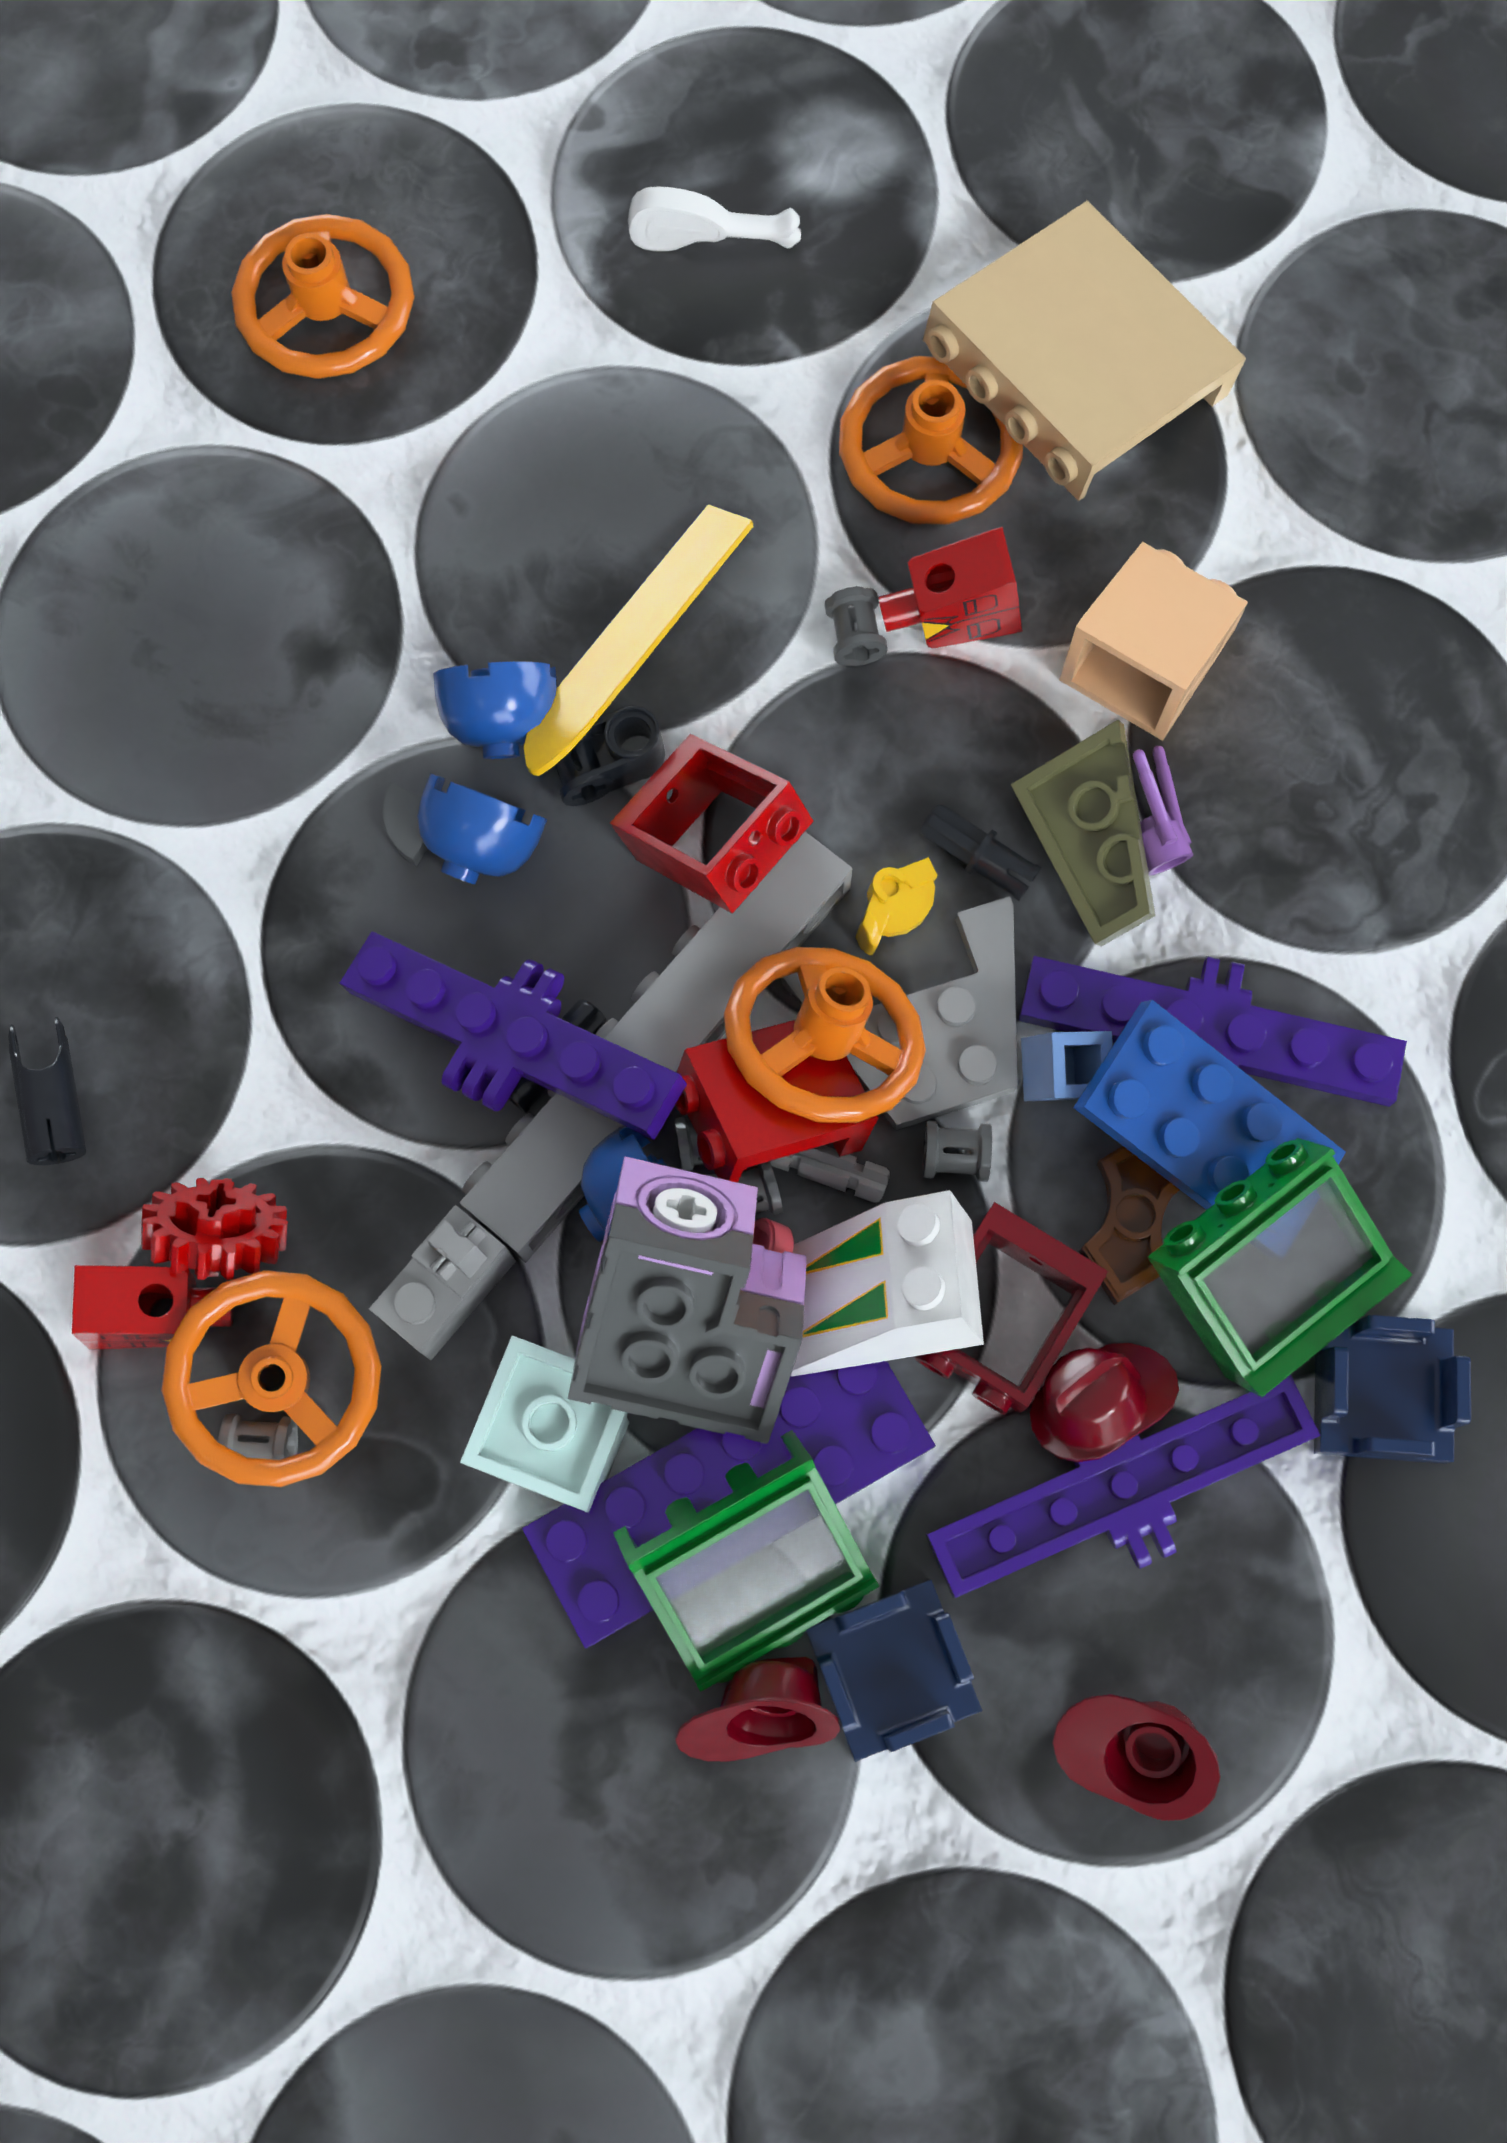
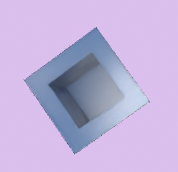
M1112 1031L1051 1032L1021 1038L1024 1101L1078 1100L1113 1046Z

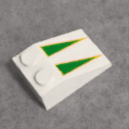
M950 1190L885 1202L794 1244L793 1253L805 1255L807 1260L803 1338L791 1373L792 1377L984 1345L972 1220Z

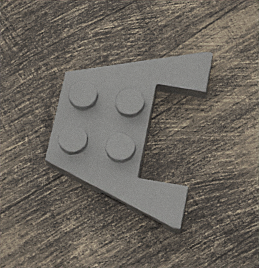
M1010 896L957 912L955 921L975 974L906 995L920 1016L926 1053L917 1084L892 1110L882 1113L895 1130L1014 1093L1018 1087L1014 910ZM794 973L780 978L790 995L793 994L802 1005L805 996L798 974ZM882 1003L874 1005L864 1026L865 1029L900 1049L895 1023ZM851 1053L847 1055L865 1092L879 1087L889 1076Z

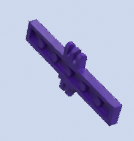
M372 931L339 983L350 994L458 1045L459 1048L443 1072V1086L453 1091H459L462 1088V1094L473 1101L482 1099L483 1105L494 1111H499L505 1106L521 1077H524L655 1140L687 1085L679 1073L558 1018L562 1004L556 997L563 987L564 975L551 968L544 972L543 965L531 959L526 960L522 964L514 979L504 976L494 988Z
M1033 956L1018 1019L1020 1022L1063 1032L1112 1031V1042L1115 1043L1139 1004L1144 1001L1153 1000L1246 1074L1388 1107L1397 1101L1407 1041L1252 1006V990L1241 988L1244 964L1231 962L1225 984L1216 982L1220 959L1206 956L1200 979L1189 977L1185 990L1038 956Z
M1289 1375L1264 1397H1260L1252 1392L1246 1393L1140 1440L1139 1435H1136L1119 1449L1100 1459L1083 1462L1073 1461L1076 1469L927 1534L926 1538L953 1598H957L1103 1532H1106L1109 1541L1115 1549L1126 1545L1138 1569L1152 1564L1151 1556L1142 1538L1146 1535H1151L1162 1558L1176 1553L1175 1544L1167 1529V1526L1177 1522L1170 1502L1321 1435L1292 1376Z

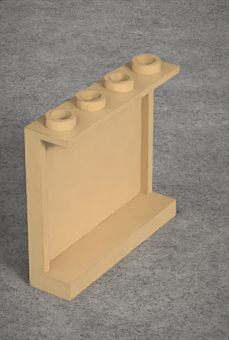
M1088 201L1079 205L934 300L923 341L928 345L934 358L941 363H945L967 386L971 396L979 403L985 404L1006 426L1010 436L1019 444H1023L1045 466L1051 479L1057 484L1063 485L1078 501L1085 497L1094 474L1196 402L1204 398L1211 406H1214L1228 396L1246 360V357Z

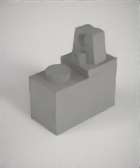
M457 1205L448 1212L411 1255L413 1257L412 1260L369 1308L417 1351L430 1360L435 1357L516 1262L506 1246Z

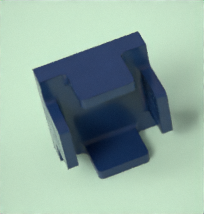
M1368 1315L1357 1320L1315 1354L1314 1423L1321 1436L1314 1438V1454L1442 1464L1454 1462L1455 1429L1469 1425L1471 1422V1359L1467 1356H1454V1329L1435 1328V1320Z
M932 1580L925 1581L841 1614L806 1630L855 1762L884 1750L894 1752L955 1727L954 1722L983 1711L971 1680H974L973 1673L948 1612H944Z

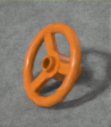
M331 214L293 219L263 235L241 261L231 291L236 327L253 353L284 373L315 379L351 374L383 357L405 331L414 302L410 266L391 238L362 220ZM331 238L354 242L378 258L388 273L391 290L388 306L350 288L340 253L336 246L331 243ZM285 252L282 268L291 293L258 320L255 294L261 275L278 255ZM343 313L375 329L368 338L344 351L319 355L290 350L277 341L305 317L316 321H327Z
M913 356L881 367L855 389L840 419L839 455L852 486L877 510L911 524L948 525L982 513L1008 491L1023 460V444H1019L1010 436L1006 426L994 414L993 416L1000 429V455L996 463L992 462L961 438L965 417V403L958 390L949 382L966 389L967 386L945 363L939 362L934 356ZM916 380H925L907 399L903 432L863 453V424L872 406L895 387ZM910 458L917 463L927 466H937L949 462L978 484V486L971 492L945 501L915 500L891 490L877 475Z
M793 947L763 957L735 982L724 1011L727 1048L746 1082L782 1110L815 1122L858 1123L892 1110L917 1084L926 1053L920 1016L901 986L870 961L834 948ZM797 973L805 999L795 1020L794 1032L763 1054H760L753 1043L750 1015L756 998L774 980ZM872 996L883 1004L895 1023L900 1049L865 1029L864 1026L873 1008ZM850 1053L889 1075L879 1087L853 1097L820 1096L792 1086L781 1077L809 1056L832 1061L842 1059Z
M263 1270L221 1283L187 1311L167 1346L161 1391L173 1432L200 1465L237 1484L283 1487L323 1474L357 1446L377 1409L382 1365L370 1325L343 1293L307 1274ZM264 1297L283 1298L270 1344L260 1346L250 1352L243 1360L238 1373L190 1383L193 1355L208 1328L235 1306ZM310 1307L326 1314L346 1338L355 1369L351 1402L338 1425L307 1394L310 1385V1370L303 1356L297 1352ZM278 1365L285 1373V1382L280 1389L272 1392L267 1391L266 1384L260 1381V1374L264 1368ZM245 1399L252 1407L261 1411H285L312 1440L315 1446L311 1450L280 1460L245 1457L218 1443L199 1420L196 1410Z

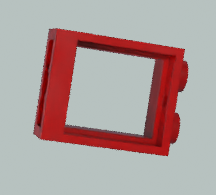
M689 734L614 817L610 824L638 862L733 914L814 821L790 781L697 736ZM672 789L671 797L666 799L667 793ZM721 791L756 808L707 865L672 847Z

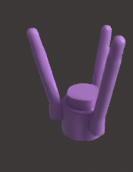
M1155 746L1152 751L1162 797L1144 751L1138 749L1133 753V760L1139 774V779L1152 812V816L1140 821L1149 875L1159 874L1172 869L1193 856L1189 846L1192 842L1183 824L1170 767L1162 746Z

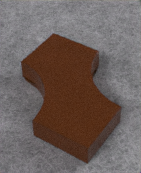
M1124 1146L1100 1159L1097 1163L1106 1185V1213L1099 1231L1079 1250L1081 1255L1109 1271L1101 1286L1114 1305L1160 1277L1148 1256L1163 1245V1216L1169 1201L1180 1190Z

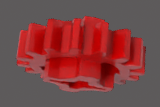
M197 1178L196 1186L188 1188L181 1183L175 1182L171 1184V1194L156 1191L152 1194V1204H143L142 1250H151V1261L154 1264L171 1261V1273L179 1274L189 1268L195 1270L197 1279L205 1280L207 1277H218L219 1273L226 1280H232L237 1269H243L253 1274L260 1271V1262L268 1264L278 1262V1252L285 1251L288 1229V1221L286 1220L287 1208L286 1206H276V1195L273 1193L257 1196V1185L252 1183L242 1188H235V1182H232L229 1178H224L223 1180L211 1179L210 1184L204 1178Z

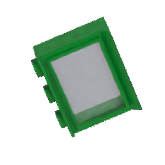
M1301 1138L1287 1141L1275 1147L1266 1156V1163L1245 1180L1236 1181L1222 1189L1215 1197V1204L1196 1219L1186 1221L1174 1227L1165 1236L1164 1244L1148 1256V1259L1225 1378L1260 1397H1264L1413 1275L1393 1256L1334 1159L1333 1155L1336 1153L1333 1148Z
M793 1430L780 1436L792 1459L757 1478L748 1463L734 1466L725 1475L733 1493L698 1513L689 1498L684 1497L673 1501L665 1510L672 1528L643 1545L637 1547L626 1526L613 1532L627 1566L634 1574L700 1692L715 1683H724L732 1680L736 1672L745 1665L775 1648H783L795 1643L802 1637L805 1630L834 1613H843L851 1610L862 1601L865 1595L880 1587L819 1475L813 1459Z

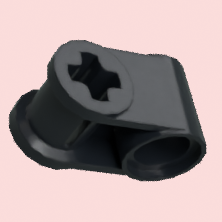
M627 706L600 717L577 745L555 765L563 784L560 790L563 803L568 806L588 804L602 798L611 791L651 777L664 763L665 759L664 744L658 721L654 715L643 707ZM639 735L650 739L645 747L637 751H627L621 748L625 740L633 736ZM575 760L580 762L581 771H577L574 764Z

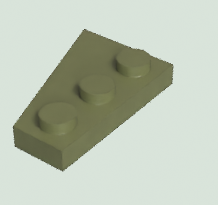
M1116 720L1011 784L1093 942L1100 947L1156 916L1125 728L1122 722Z

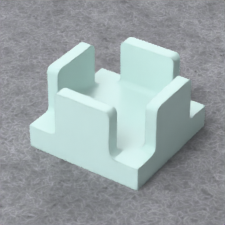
M512 1335L460 1463L589 1513L599 1485L608 1479L629 1425V1420L627 1419L628 1412L611 1409V1406L595 1402L587 1404L567 1399L575 1359Z

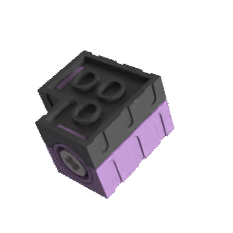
M624 1157L617 1192L614 1195L603 1245L601 1246L592 1280L590 1296H588L567 1399L591 1404V1402L611 1406V1409L654 1419L662 1417L676 1420L681 1425L725 1434V1432L745 1436V1439L768 1444L802 1343L807 1256L788 1251L783 1253L764 1249L762 1245L753 1244L758 1187Z

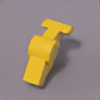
M929 857L899 869L892 867L882 868L874 876L867 891L869 903L855 936L860 948L867 955L874 954L880 943L881 936L892 937L907 934L924 921L933 906L934 882L938 876Z

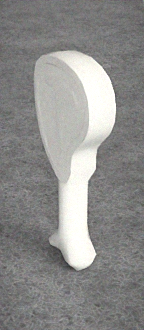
M660 186L644 188L634 195L629 210L628 225L631 240L636 246L650 251H672L694 242H717L727 237L770 240L785 248H791L801 240V231L798 228L800 216L792 208L784 210L777 215L733 213L727 211L707 196L684 189Z

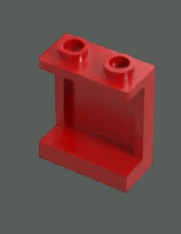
M795 1020L751 1031L753 1043L759 1053L763 1054L793 1033ZM726 1038L685 1049L677 1073L682 1076L687 1085L675 1105L682 1115L689 1116L697 1133V1147L704 1166L708 1170H714L719 1179L738 1183L742 1172L748 1167L829 1143H833L839 1157L861 1151L879 1118L874 1116L858 1123L815 1122L778 1108L746 1082L728 1051ZM809 1056L781 1076L792 1086L820 1096L853 1097L865 1092L847 1056L832 1061Z

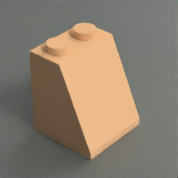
M1142 541L1077 624L1059 681L1163 741L1236 629L1248 601L1237 596L1236 592L1228 584L1216 579L1209 580L1186 567L1182 560L1172 552L1163 549L1157 550Z

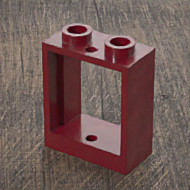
M994 1202L973 1236L976 1263L986 1246L990 1244L1072 1295L1018 1386L959 1349L918 1355L915 1357V1360L945 1379H949L953 1372L976 1386L971 1394L989 1408L1006 1415L1010 1407L1019 1413L1029 1407L1109 1271Z

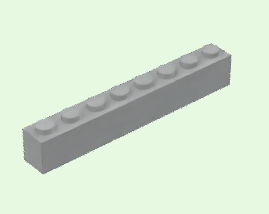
M805 831L733 914L713 904V909L716 912L701 929L697 925L691 926L678 940L672 951L675 958L660 975L656 971L651 972L638 985L631 997V1001L635 1004L618 1022L615 1018H611L595 1035L677 1072L685 1049L720 1040L726 1033L724 1011L735 982L761 958L793 947H800L850 890L853 868ZM548 1090V1095L551 1099L536 1116L528 1113L514 1125L505 1140L509 1147L492 1165L486 1161L470 1175L462 1189L466 1196L459 1202L471 1218L525 1263L584 1197L581 1188L583 1165L592 1149L607 1135L623 1126L551 1090Z

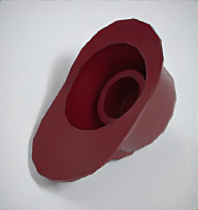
M1132 1343L1108 1344L1098 1349L1084 1348L1073 1350L1056 1361L1050 1369L1044 1385L1036 1393L1030 1410L1032 1432L1041 1446L1058 1458L1076 1462L1100 1459L1119 1449L1127 1441L1160 1421L1174 1407L1179 1393L1177 1373L1164 1356L1149 1347Z
M806 1656L773 1658L749 1663L739 1669L726 1686L720 1707L693 1716L682 1724L675 1736V1740L679 1750L689 1757L705 1761L729 1762L752 1758L786 1748L820 1745L834 1739L840 1732L841 1727L839 1719L828 1709L822 1707L818 1670L814 1661Z
M1112 1694L1092 1696L1070 1706L1056 1725L1053 1746L1058 1764L1069 1779L1091 1792L1161 1821L1185 1820L1204 1811L1216 1796L1221 1777L1217 1755L1206 1737L1196 1730L1189 1717L1172 1705L1160 1701L1139 1702Z

